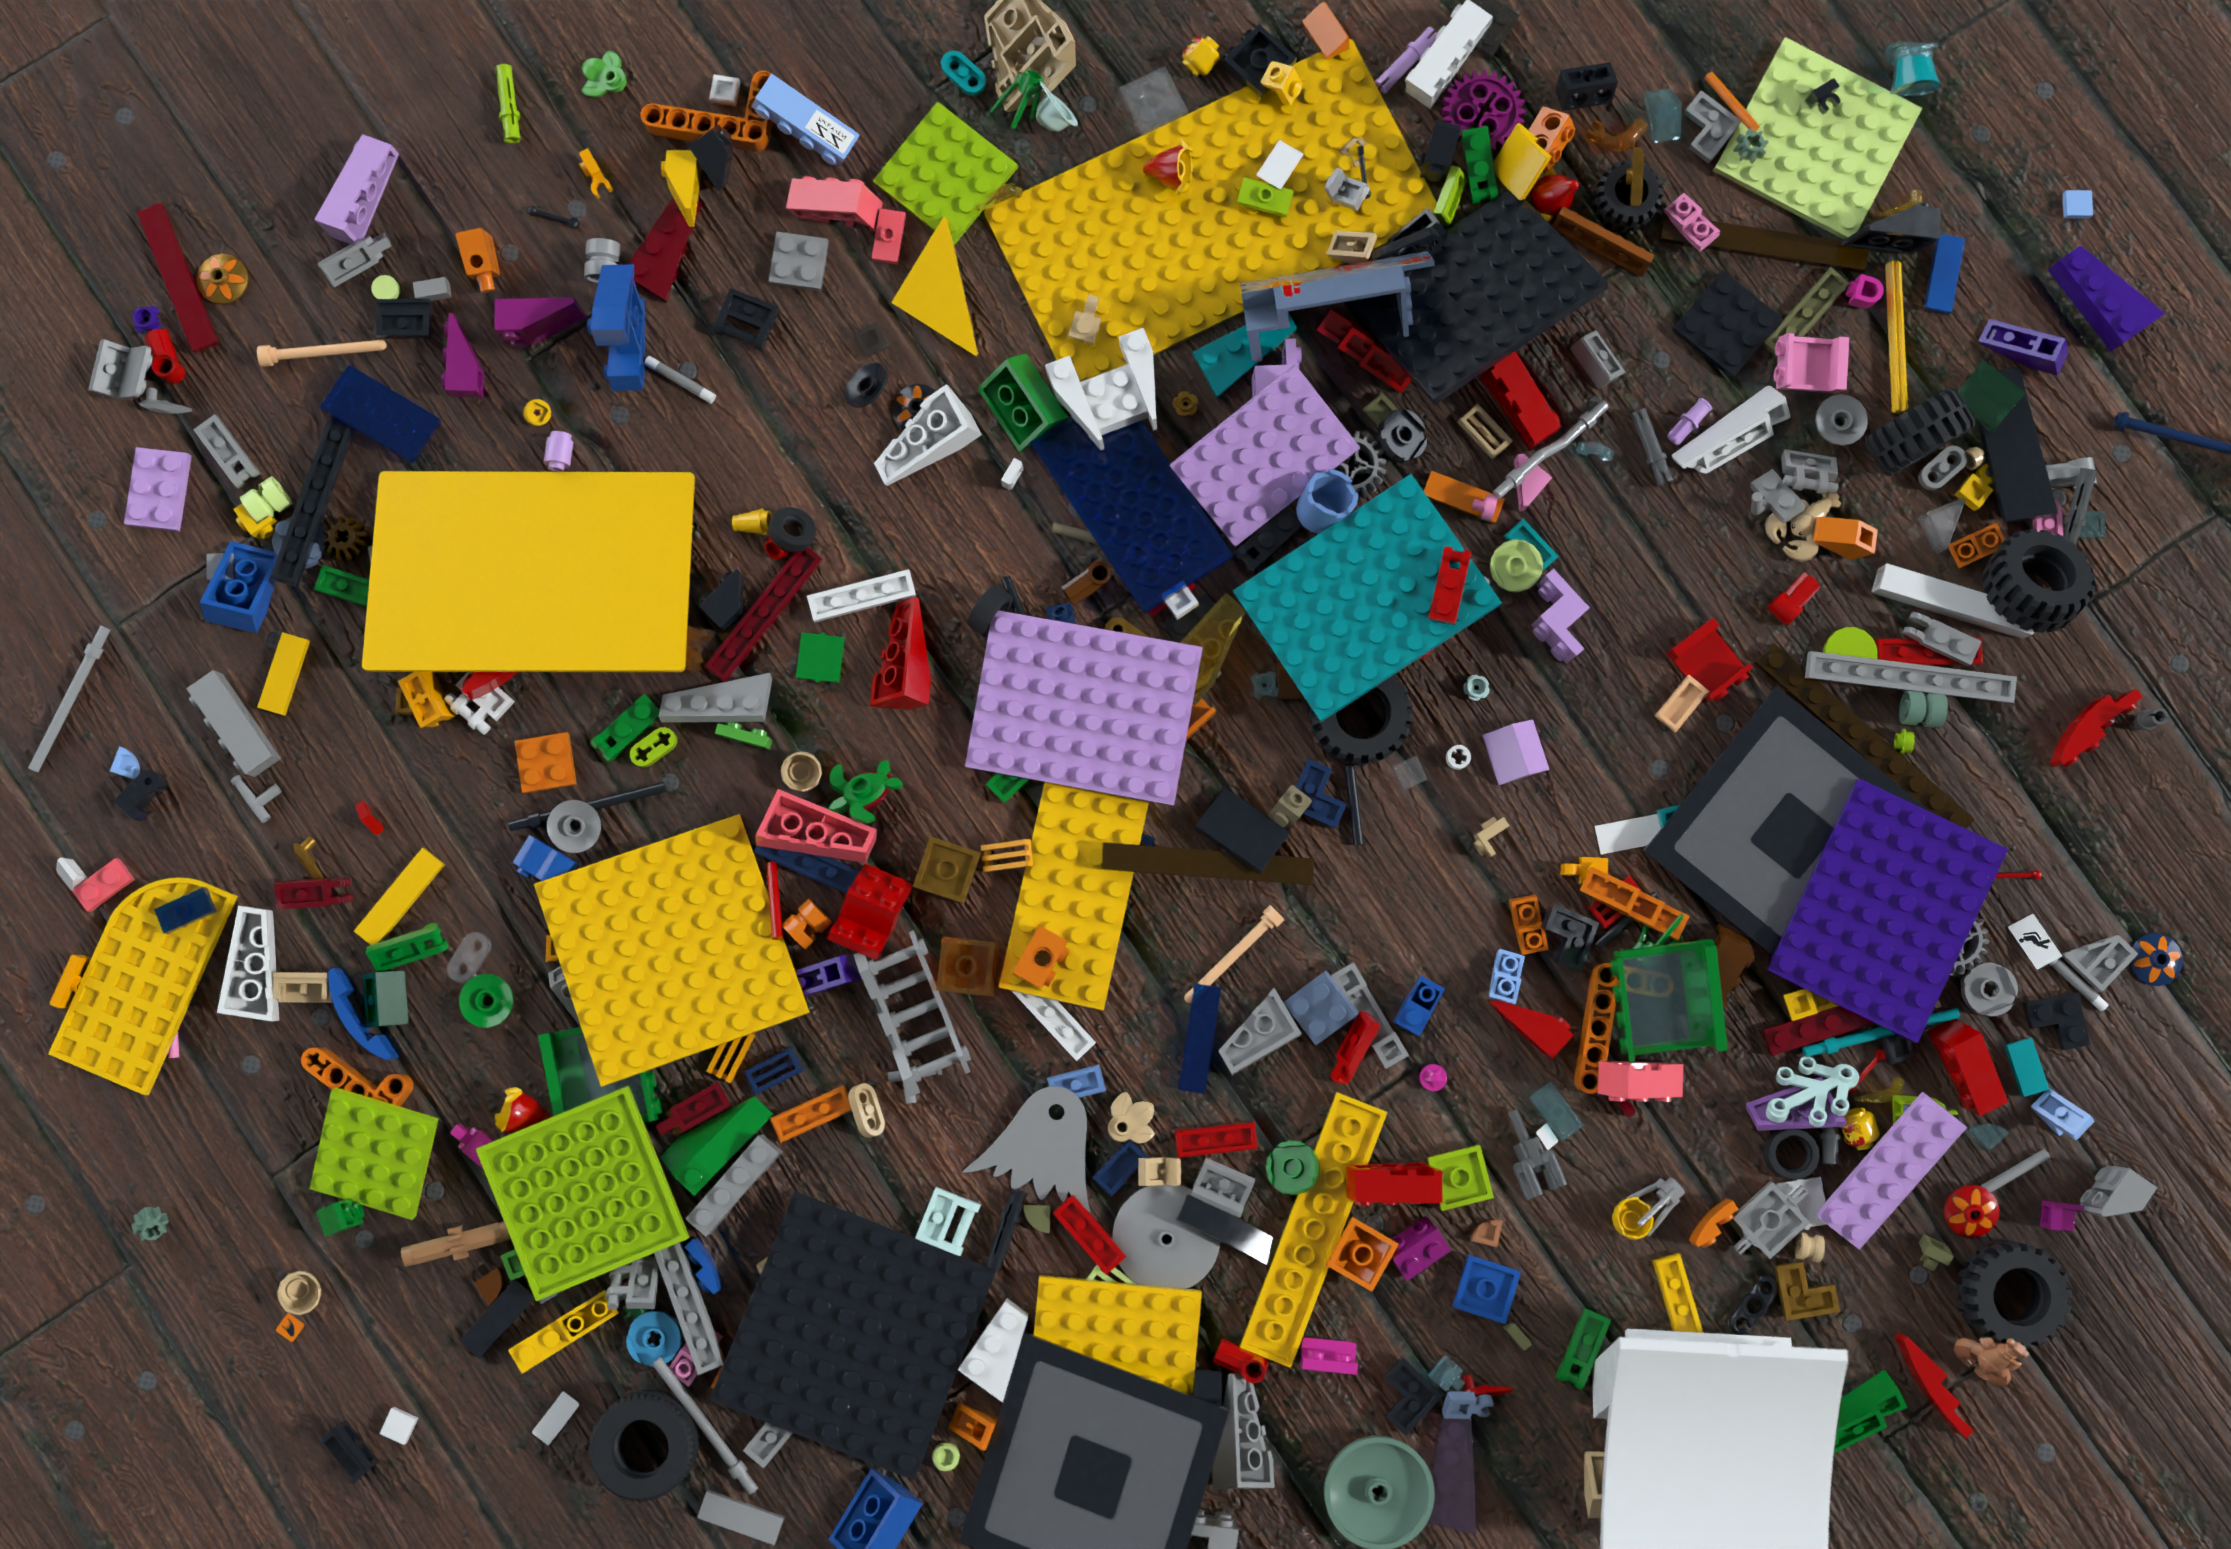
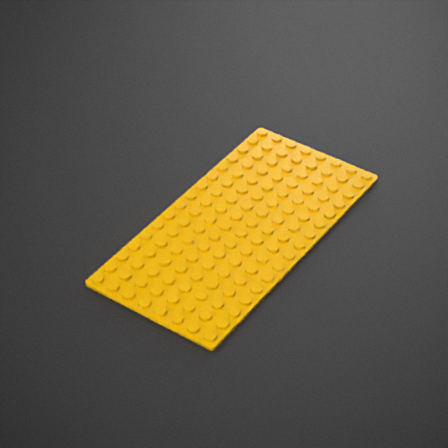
M1349 39L1348 50L1326 60L1322 52H1319L1293 65L1303 85L1300 94L1295 98L1291 106L1281 102L1275 89L1270 88L1260 97L1249 86H1246L985 210V218L1056 361L1070 356L1080 382L1127 365L1120 349V336L1144 328L1154 355L1243 313L1244 307L1240 283L1327 269L1346 264L1327 255L1335 230L1375 233L1378 236L1373 246V251L1388 244L1389 238L1425 209L1429 208L1432 213L1434 212L1437 202L1425 179L1420 177L1421 171L1353 40ZM1362 137L1367 143L1363 148L1364 159L1366 160L1367 184L1370 188L1371 196L1368 199H1364L1359 209L1355 211L1331 202L1324 188L1327 179L1336 168L1342 169L1346 177L1362 182L1360 164L1355 167L1353 158L1356 162L1359 160L1357 146L1362 145L1357 141L1346 150L1351 156L1343 155L1339 151L1351 139ZM1182 139L1193 151V153L1190 152L1192 158V178L1190 187L1176 196L1175 188L1166 186L1155 177L1143 173V166L1157 154L1178 146V140ZM1279 140L1303 153L1302 158L1283 185V188L1294 190L1286 218L1237 205L1244 177L1268 183L1256 175ZM1088 294L1099 297V303L1094 316L1101 318L1094 345L1068 337L1075 312L1084 313Z

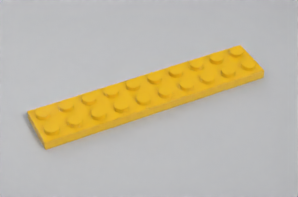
M1336 1092L1314 1149L1320 1164L1319 1177L1312 1188L1296 1196L1273 1261L1240 1343V1348L1291 1368L1329 1268L1325 1264L1341 1237L1354 1202L1346 1198V1165L1369 1163L1388 1112Z

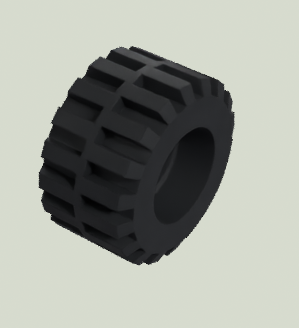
M1629 159L1623 160L1621 165L1619 162L1614 163L1611 168L1604 172L1593 193V198L1595 199L1592 204L1593 208H1598L1595 212L1597 218L1602 216L1603 220L1601 223L1605 226L1607 223L1612 225L1611 230L1616 231L1617 228H1621V232L1626 233L1630 228L1632 232L1637 231L1640 226L1643 228L1647 225L1662 203L1661 198L1664 195V190L1660 189L1663 183L1661 179H1656L1658 173L1656 170L1651 172L1649 170L1650 165L1645 163L1643 170L1642 204L1640 206H1627L1621 203L1615 194V188L1626 186L1631 188V185H1626L1627 168H1632V163H1630Z

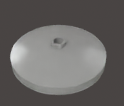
M1183 1185L1146 1186L1131 1195L1120 1208L1114 1222L1112 1239L1128 1256L1119 1265L1125 1274L1136 1284L1188 1289L1201 1281L1213 1267L1218 1256L1220 1242L1176 1221L1187 1194L1191 1195L1192 1189ZM1164 1234H1169L1172 1237V1241L1164 1244L1161 1238Z

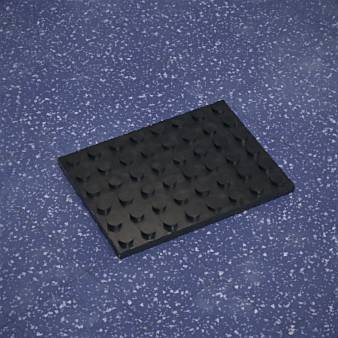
M1506 190L1498 198L1491 200L1446 230L1447 232L1441 236L1442 247L1438 252L1431 255L1434 260V266L1404 271L1405 277L1409 276L1411 286L1410 296L1413 325H1408L1409 336H1403L1396 293L1344 302L1345 307L1434 405L1608 289V282L1525 199L1519 200L1509 190Z

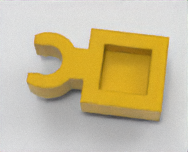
M1988 464L1980 467L1976 474L1973 473L1968 476L1954 494L1973 511L1979 509L1993 491L1988 486L1992 484V479L1985 473Z

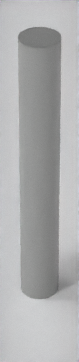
M2042 1149L1982 1184L1980 1187L1986 1188L1991 1193L2048 1160L2050 1155L2045 1149Z

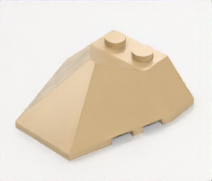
M998 0L984 15L988 44L993 48L994 60L991 62L992 69L996 70L998 82L995 84L999 98L1014 82L1018 72L1024 73L1026 69L1037 72L1044 78L1043 83L1052 92L1076 66L1075 40L1066 22L1041 0ZM1019 85L1002 104L1007 112L1019 108L1024 96L1019 92ZM1044 89L1041 91L1039 102L1046 94ZM1034 95L1029 97L1026 106L1032 105Z

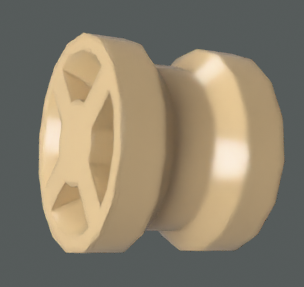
M1800 1232L1795 1242L1796 1259L1804 1260L1805 1258H1810L1813 1262L1820 1263L1825 1250L1824 1237L1820 1235L1810 1237L1807 1233Z

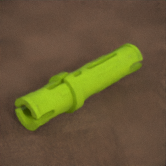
M499 64L495 67L501 108L499 119L503 124L504 142L515 144L520 142L521 137L518 124L520 113L516 108L512 66Z

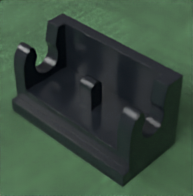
M347 1420L337 1424L318 1441L321 1446L325 1445L349 1474L351 1477L349 1481L352 1484L356 1483L380 1462Z

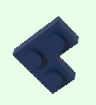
M1307 759L1296 788L1308 796L1312 802L1302 815L1336 829L1346 803L1322 794L1332 769Z

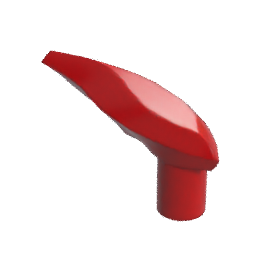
M1472 1374L1461 1376L1465 1388L1462 1392H1474L1475 1397L1480 1395L1499 1396L1513 1392V1388L1490 1387L1487 1385L1475 1387Z

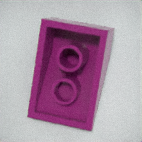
M574 297L495 299L494 330L507 345L513 348H524L526 345L536 344L586 318V313Z

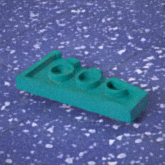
M1289 312L1290 327L1259 332L1262 359L1296 331L1297 327ZM1246 325L1193 352V357L1216 399L1223 395L1230 386L1239 381L1251 368H1254L1261 362H1252Z

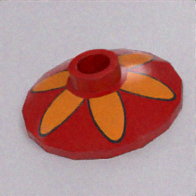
M1965 1185L1955 1189L1948 1196L1944 1205V1218L1948 1226L1958 1235L1967 1238L1979 1237L1988 1233L1996 1225L1999 1217V1205L1995 1196L1986 1188L1978 1185ZM1977 1210L1979 1213L1977 1217L1970 1218L1971 1212Z

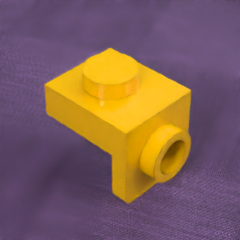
M1275 61L1270 63L1261 80L1263 86L1275 89L1283 104L1290 106L1300 94L1303 85L1293 66Z
M243 504L234 508L238 515L236 521L243 531H248L250 535L259 540L269 538L274 534L275 527L279 523L275 518L269 516L260 523H257Z

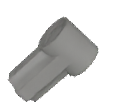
M2080 458L2068 463L2046 465L2051 488L2072 486L2075 489L2080 467L2095 470L2093 458Z

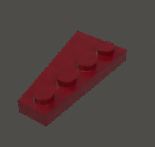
M673 197L628 263L634 264V282L666 303L670 296L669 292L672 284L677 277L681 258L684 257L688 238L694 227L688 226ZM699 200L697 202L695 223L702 206Z

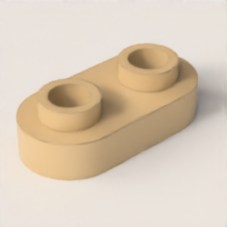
M866 1083L852 1087L849 1091L848 1099L859 1132L867 1138L880 1135L885 1128V1121L875 1090Z

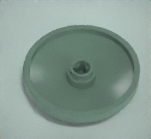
M1380 1435L1360 1438L1345 1446L1335 1456L1328 1468L1324 1482V1500L1328 1514L1338 1531L1358 1546L1367 1549H1393L1400 1547L1414 1539L1423 1530L1433 1510L1435 1492L1429 1468L1421 1456L1401 1440ZM1379 1485L1382 1486V1491L1380 1493L1375 1494L1372 1491L1374 1487L1378 1488Z

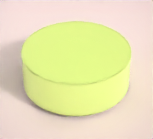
M379 276L372 283V293L377 299H397L400 294V286L391 276Z
M951 1442L938 1444L932 1454L933 1464L941 1471L954 1469L960 1459L959 1449Z

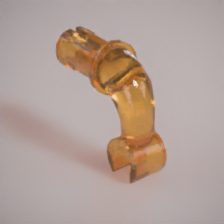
M1637 118L1625 132H1620L1618 136H1611L1604 132L1602 122L1593 120L1591 128L1596 132L1586 127L1584 135L1589 142H1598L1607 150L1620 152L1633 149L1635 142L1648 130V125L1643 119Z

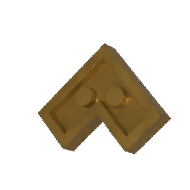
M1802 1261L1774 1265L1784 1320L1790 1321L1840 1312L1835 1285L1826 1284L1808 1287Z

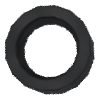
M998 585L990 587L975 604L968 617L967 625L981 636H988L991 620L998 611H1009L1013 597Z
M1800 1129L1777 1130L1765 1142L1763 1148L1764 1161L1768 1169L1779 1177L1789 1180L1803 1179L1809 1176L1817 1167L1819 1148L1814 1138ZM1786 1138H1796L1806 1148L1807 1156L1805 1162L1797 1169L1789 1170L1783 1168L1776 1159L1775 1151L1777 1145Z

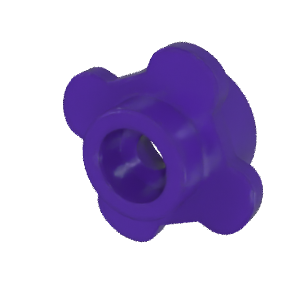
M155 306L135 309L133 311V321L136 324L135 330L142 334L147 330L160 329L161 323L158 321L159 309Z

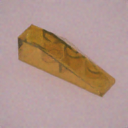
M1227 593L1180 642L1203 647L1193 705H1196L1214 685L1245 614V609Z

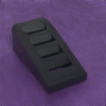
M1427 208L1389 238L1387 242L1392 243L1429 227L1435 228L1440 237L1447 231L1430 209ZM1431 238L1427 240V244L1432 242ZM1402 248L1399 251L1398 255L1403 256L1409 254L1411 248Z

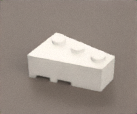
M1006 1298L958 1369V1371L1001 1402H1003L1029 1315V1313L1008 1298Z

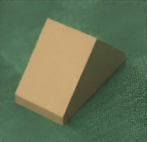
M1335 230L1327 255L1348 264L1367 262L1378 235L1375 233Z

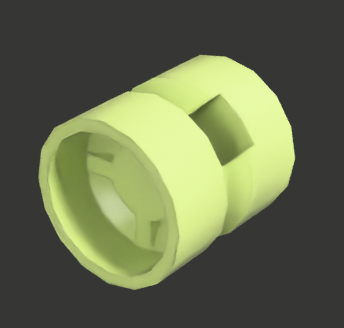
M272 476L259 484V490L251 489L240 497L242 504L257 523H260L269 516L274 517V511L281 512L293 504L287 492Z

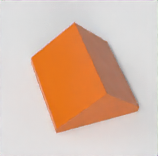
M1352 1217L1325 1265L1366 1289L1373 1291L1399 1244Z

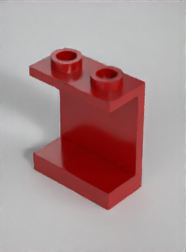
M1714 617L1666 653L1685 678L1687 675H1690L1710 691L1703 699L1705 703L1712 699L1715 702L1719 701L1729 693L1726 689L1732 683L1736 686L1741 684L1749 677L1747 672L1753 668L1750 663L1744 666L1715 629L1720 625Z

